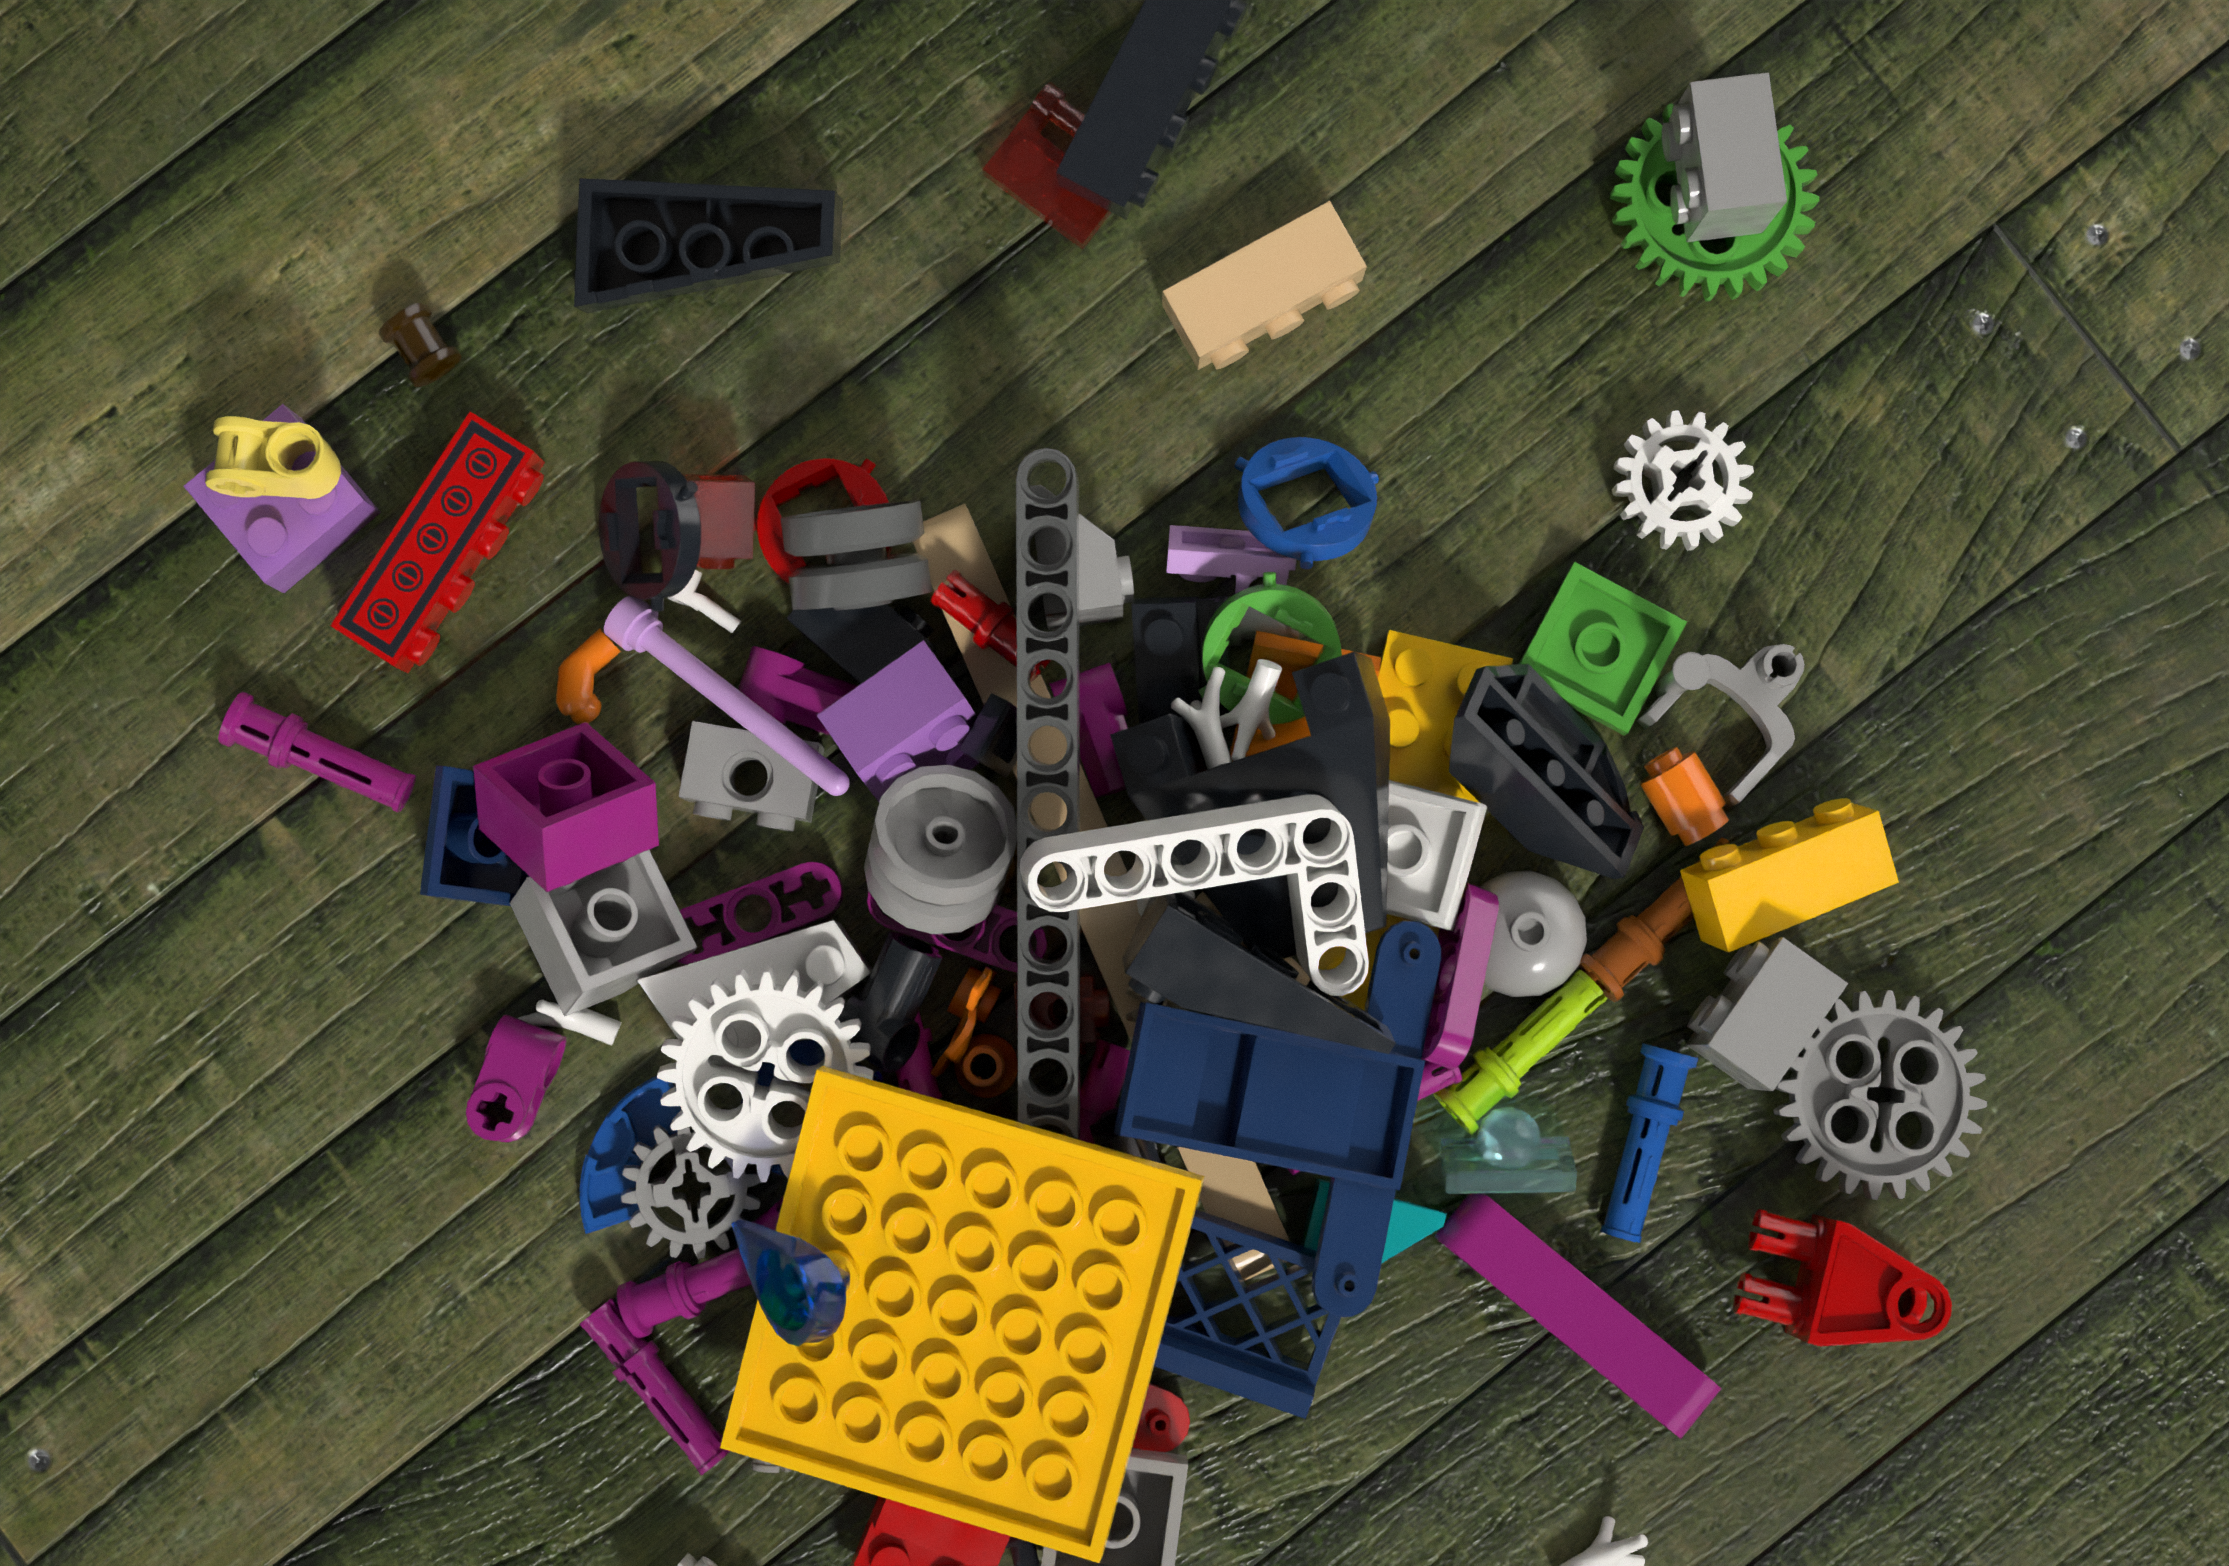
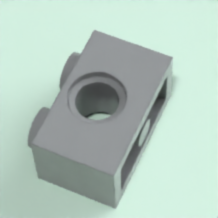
M692 721L679 797L685 801L695 803L693 814L731 821L733 809L757 813L756 825L785 831H794L796 820L812 822L818 785L748 730ZM803 740L822 756L824 755L825 748L820 743ZM748 762H760L765 766L768 774L765 787L755 795H741L735 785L737 771Z

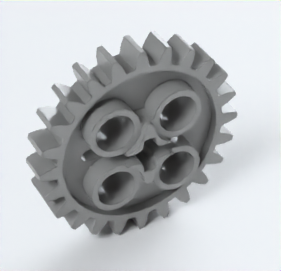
M1891 990L1880 991L1876 1005L1873 1008L1871 999L1866 991L1854 992L1852 1000L1853 1010L1850 1011L1841 999H1837L1829 1010L1832 1019L1828 1021L1824 1018L1790 1066L1789 1070L1792 1071L1791 1078L1781 1080L1775 1089L1789 1093L1790 1102L1776 1107L1773 1111L1775 1115L1793 1117L1795 1124L1788 1128L1781 1137L1785 1141H1804L1805 1145L1795 1158L1797 1162L1806 1164L1816 1159L1821 1160L1816 1171L1815 1178L1817 1180L1827 1182L1839 1172V1191L1842 1193L1851 1194L1859 1181L1862 1180L1865 1198L1877 1200L1883 1183H1886L1892 1198L1903 1199L1905 1198L1907 1179L1918 1190L1926 1192L1930 1190L1928 1170L1931 1169L1940 1176L1950 1177L1953 1173L1945 1157L1950 1153L1968 1158L1971 1154L1959 1138L1962 1133L1981 1134L1982 1128L1975 1122L1967 1119L1969 1110L1987 1107V1102L1970 1096L1969 1087L1983 1082L1986 1078L1985 1074L1966 1073L1964 1065L1978 1054L1977 1050L1970 1048L1956 1050L1953 1044L1963 1032L1961 1026H1951L1943 1030L1938 1029L1943 1015L1942 1009L1931 1008L1921 1017L1918 1016L1920 999L1917 996H1907L1899 1009H1896L1895 996ZM1881 1037H1885L1888 1041V1050L1884 1054L1881 1071L1880 1052L1877 1046L1878 1040ZM1848 1041L1857 1045L1863 1056L1861 1069L1850 1078L1844 1076L1836 1066L1837 1051ZM1913 1047L1922 1052L1927 1065L1924 1076L1914 1084L1904 1078L1900 1067L1902 1056ZM1880 1084L1882 1088L1890 1089V1102H1880L1878 1105L1873 1100H1867L1868 1087H1878ZM1848 1106L1855 1112L1858 1118V1128L1851 1139L1841 1142L1834 1136L1831 1130V1119L1837 1109ZM1912 1112L1921 1122L1922 1133L1916 1144L1906 1148L1897 1139L1895 1128L1897 1121L1902 1115ZM1876 1119H1878V1136L1881 1144L1880 1149L1877 1152H1873L1870 1148V1140L1874 1135Z

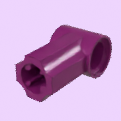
M752 646L737 689L783 725L788 721L830 735L817 715L858 686L832 676H825L805 669L806 664L788 656Z
M1110 663L1079 673L1080 758L1095 799L1126 790L1110 734L1128 728L1124 718L1128 716V712ZM1067 677L1049 683L1054 697L1061 694L1066 687Z

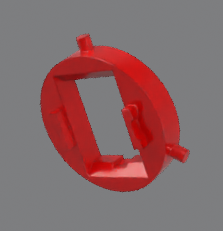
M820 458L797 464L781 474L769 487L761 502L758 518H746V530L757 531L760 548L765 559L774 572L788 585V576L797 568L807 565L802 556H793L785 552L781 527L782 516L777 507L801 496V491L813 485L817 488L837 477H840L854 507L889 503L881 486L870 475L876 466L875 463L865 458L861 466L858 467L838 459ZM892 546L886 547L887 555L891 553Z

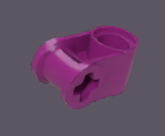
M507 1014L502 1016L491 1035L486 1048L482 1069L467 1102V1122L476 1135L485 1140L509 1143L517 1141L528 1134L534 1125L547 1088L552 1083L561 1064L567 1039L565 1036ZM505 1102V1107L514 1112L513 1119L510 1123L499 1122L497 1124V1118L489 1114V1108L492 1103L503 1104Z

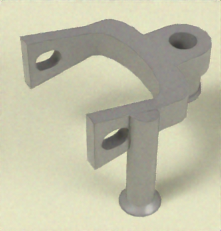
M1772 645L1764 647L1751 656L1738 669L1731 662L1717 655L1705 654L1702 656L1695 652L1683 653L1673 663V669L1657 681L1655 692L1658 699L1636 722L1646 730L1657 722L1686 690L1700 689L1706 683L1723 691L1737 702L1754 720L1761 731L1766 748L1764 754L1723 795L1726 801L1724 806L1729 809L1744 799L1794 743V729L1788 717L1777 705L1794 689L1803 674L1805 665L1803 656L1800 653L1795 656L1792 652L1795 648L1791 645ZM1772 662L1780 667L1782 677H1770V674L1773 672Z

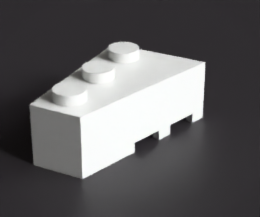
M832 920L637 981L679 1040H684L671 1026L676 1015H681L695 1020L696 1017L688 1005L690 998L696 994L712 1003L713 998L710 985L717 978L725 984L729 991L735 990L738 970L744 969L752 985L760 984L766 966H770L775 976V983L784 986L793 970L799 971L798 990L807 993L819 980L824 983L820 1002L826 1006L835 999L846 997L867 982L873 968L842 924ZM737 1020L726 1026L728 1039L739 1048H750L761 1041L758 1028L749 1021ZM711 1055L709 1057V1061L713 1065L742 1068L726 1061L722 1056ZM718 1083V1084H715V1085H713V1086H719V1085H722L723 1083Z

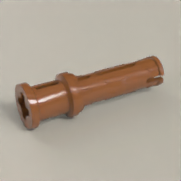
M1722 837L1712 848L1727 845L1730 842ZM1682 876L1637 917L1630 915L1628 918L1623 917L1617 922L1616 927L1618 931L1592 955L1586 953L1582 955L1579 965L1580 969L1613 1002L1619 1001L1624 996L1622 988L1648 964L1655 966L1663 960V954L1666 952L1664 945L1694 918Z

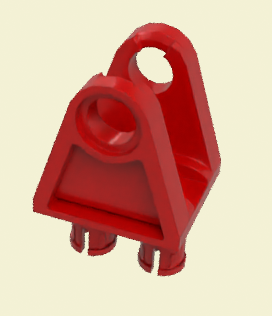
M1758 1209L1755 1213L1752 1225L1776 1231L1778 1235L1777 1237H1771L1750 1231L1749 1250H1759L1801 1261L1795 1287L1743 1272L1736 1288L1761 1295L1762 1300L1759 1301L1735 1294L1733 1301V1312L1735 1314H1745L1786 1325L1784 1333L1817 1346L1925 1340L1938 1335L1947 1326L1952 1313V1301L1945 1286L1938 1279L1852 1224L1812 1214L1811 1223L1768 1213L1763 1209ZM1910 1288L1912 1304L1907 1312L1900 1315L1898 1310L1899 1298L1905 1290ZM1928 1292L1934 1301V1310L1929 1319L1920 1323L1919 1320L1922 1318L1927 1307Z

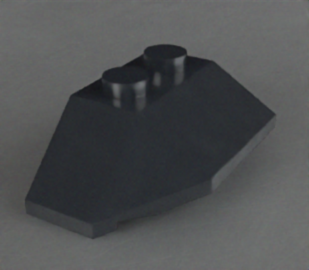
M1529 664L1477 668L1454 718L1449 773L1480 803L1486 805L1487 810L1528 851L1612 879L1625 877L1644 826L1638 812L1630 810L1625 784L1607 744Z

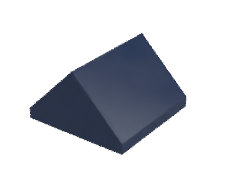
M436 766L420 895L439 899L511 906L510 902L529 875L479 829L474 771Z

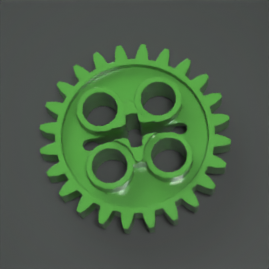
M1672 103L1668 104L1662 113L1663 123L1669 122L1674 106ZM1649 117L1641 128L1647 141L1631 137L1625 147L1626 152L1635 161L1620 160L1614 171L1617 176L1629 183L1614 186L1610 193V199L1627 204V207L1616 212L1612 219L1613 224L1620 226L1631 225L1632 228L1620 245L1623 249L1640 245L1644 250L1635 267L1640 270L1655 262L1660 266L1655 284L1661 286L1674 275L1680 278L1679 296L1682 297L1688 293L1694 283L1701 284L1705 301L1712 300L1720 284H1724L1726 292L1732 300L1737 299L1742 293L1744 278L1756 291L1761 290L1767 283L1764 268L1771 274L1780 277L1788 268L1782 254L1797 258L1805 247L1794 234H1809L1816 223L1800 212L1813 209L1819 202V196L1802 191V188L1809 185L1817 176L1816 170L1798 169L1797 167L1799 161L1808 152L1807 146L1788 149L1785 145L1794 128L1788 125L1777 131L1787 202L1762 233L1724 238L1727 245L1726 252L1714 254L1706 251L1699 241L1686 242L1685 232L1681 235H1675L1672 232L1675 222L1671 207L1665 206L1659 201L1655 193V186L1662 183L1678 185L1675 161L1667 162L1662 146V125Z

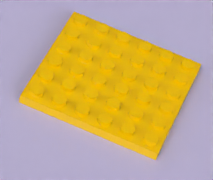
M821 1066L815 1073L720 1448L1100 1563L1109 1536L1205 1176Z

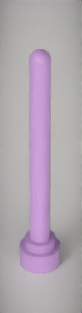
M627 596L612 609L606 619L604 633L626 651L649 652L829 794L840 796L848 790L849 778L842 770L662 631L663 624L658 620V612H651V606L647 602Z

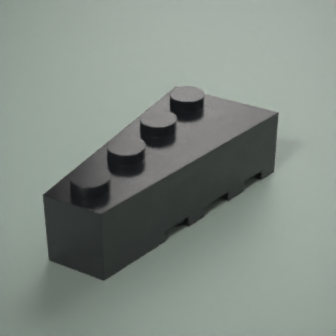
M1145 0L1056 171L1058 185L1125 220L1134 205L1143 209L1149 201L1160 177V174L1153 170L1165 149L1173 152L1178 145L1189 122V117L1185 113L1196 93L1203 95L1219 63L1216 57L1228 37L1232 39L1247 11L1248 3L1243 0Z
M579 178L574 307L588 314L840 263L843 199L836 191Z

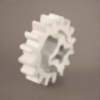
M1672 411L1667 416L1666 428L1664 429L1655 419H1649L1642 426L1646 441L1638 436L1631 435L1624 443L1625 448L1633 455V458H1618L1614 463L1613 469L1627 476L1626 480L1616 484L1612 489L1613 496L1628 497L1630 504L1620 514L1621 518L1625 520L1638 515L1643 522L1639 527L1637 536L1643 539L1653 530L1660 532V548L1668 549L1676 537L1679 536L1682 537L1687 551L1694 550L1699 545L1701 532L1711 543L1718 541L1723 536L1722 528L1718 521L1732 527L1735 526L1742 516L1732 505L1746 504L1752 498L1753 493L1739 486V481L1748 478L1754 473L1753 466L1737 465L1735 459L1746 447L1742 441L1728 446L1722 440L1729 427L1724 422L1712 432L1705 429V413L1698 412L1689 425H1684L1679 411ZM1672 441L1695 443L1691 450L1676 452L1666 445L1663 448L1660 445ZM1714 459L1717 461L1722 472L1723 488L1714 480L1712 467ZM1696 461L1697 466L1691 472L1692 478L1688 484L1690 487L1682 493L1679 492L1669 501L1668 496L1674 489L1672 485L1676 481V475L1683 469L1686 470ZM1642 474L1648 477L1652 483L1654 499L1651 503L1648 501L1643 490ZM1690 509L1699 516L1701 514L1705 515V517L1694 521L1670 519L1673 512Z

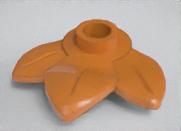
M971 966L959 985L947 1011L961 1019L948 1048L930 1073L933 1076L937 1077L943 1074L950 1062L957 1064L963 1059L971 1041L976 1020L985 1023L993 1010L1002 989L992 984L997 972L986 966L982 972Z

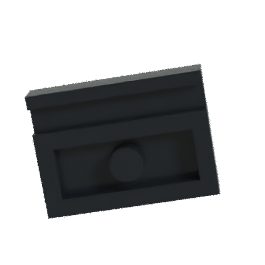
M1198 596L1134 599L1131 606L1139 724L1168 714L1181 716L1171 708V704L1176 698H1180L1188 705L1195 700L1202 703L1203 698L1198 690L1207 685L1202 659L1203 638L1210 619L1216 610L1227 600V596L1198 599ZM1229 642L1218 663L1231 669ZM1219 702L1220 716L1229 713L1230 711Z

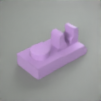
M1170 525L1167 573L1179 574L1186 580L1208 582L1216 579V577L1230 578L1231 575H1236V594L1249 588L1250 583L1257 579V577H1263L1264 572H1276V584L1287 585L1289 570L1295 571L1296 559L1278 554L1267 548L1250 531Z

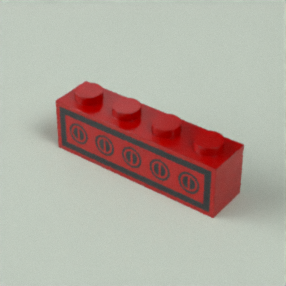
M470 411L330 626L406 673L410 672L414 664L422 666L433 654L439 643L440 634L436 630L448 611L450 610L453 613L459 611L471 595L475 586V581L471 579V576L484 557L488 560L492 559L506 541L510 528L505 524L518 504L526 506L538 492L544 479V474L539 471L545 462L533 450Z

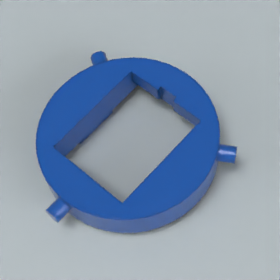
M1306 437L1287 438L1264 446L1249 461L1239 457L1235 463L1234 468L1243 472L1238 491V508L1246 528L1259 542L1272 551L1300 560V567L1302 569H1311L1313 561L1329 560L1345 555L1356 548L1366 537L1376 510L1377 492L1375 484L1378 483L1379 478L1375 471L1368 472L1365 466L1345 449L1320 439ZM1325 469L1351 508L1348 509L1346 507L1314 518L1313 522L1284 531L1275 516L1266 507L1267 504L1258 491Z

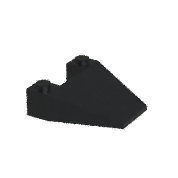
M1351 652L1292 672L1311 736L1206 770L1195 732L1184 717L1168 714L1110 734L1128 797L1147 821L1301 795H1319L1328 799L1349 821L1353 831L1365 933L1386 927L1390 717L1370 657ZM1317 818L1312 820L1303 832V843L1315 844L1322 841L1330 831V819ZM1256 828L1246 831L1237 843V853L1250 855L1257 852L1266 840V831ZM1187 839L1175 846L1172 853L1182 865H1187L1198 857L1201 851V842ZM1287 874L1202 888V891L1221 915L1235 924L1232 929L1243 938L1244 944L1250 951L1254 945H1258L1263 948L1268 946L1285 959L1297 955ZM1327 882L1316 888L1311 896V906L1324 907L1329 905L1338 893V883Z

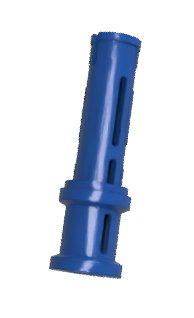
M1642 1043L1640 1051L1645 1056V1061L1636 1094L1629 1095L1626 1103L1629 1106L1627 1112L1633 1114L1621 1162L1617 1170V1177L1604 1225L1601 1226L1600 1230L1602 1233L1641 1243V1233L1653 1188L1657 1180V1173L1670 1125L1677 1126L1678 1120L1682 1121L1684 1110L1679 1107L1688 1071L1689 1069L1696 1068L1698 1062L1696 1057Z

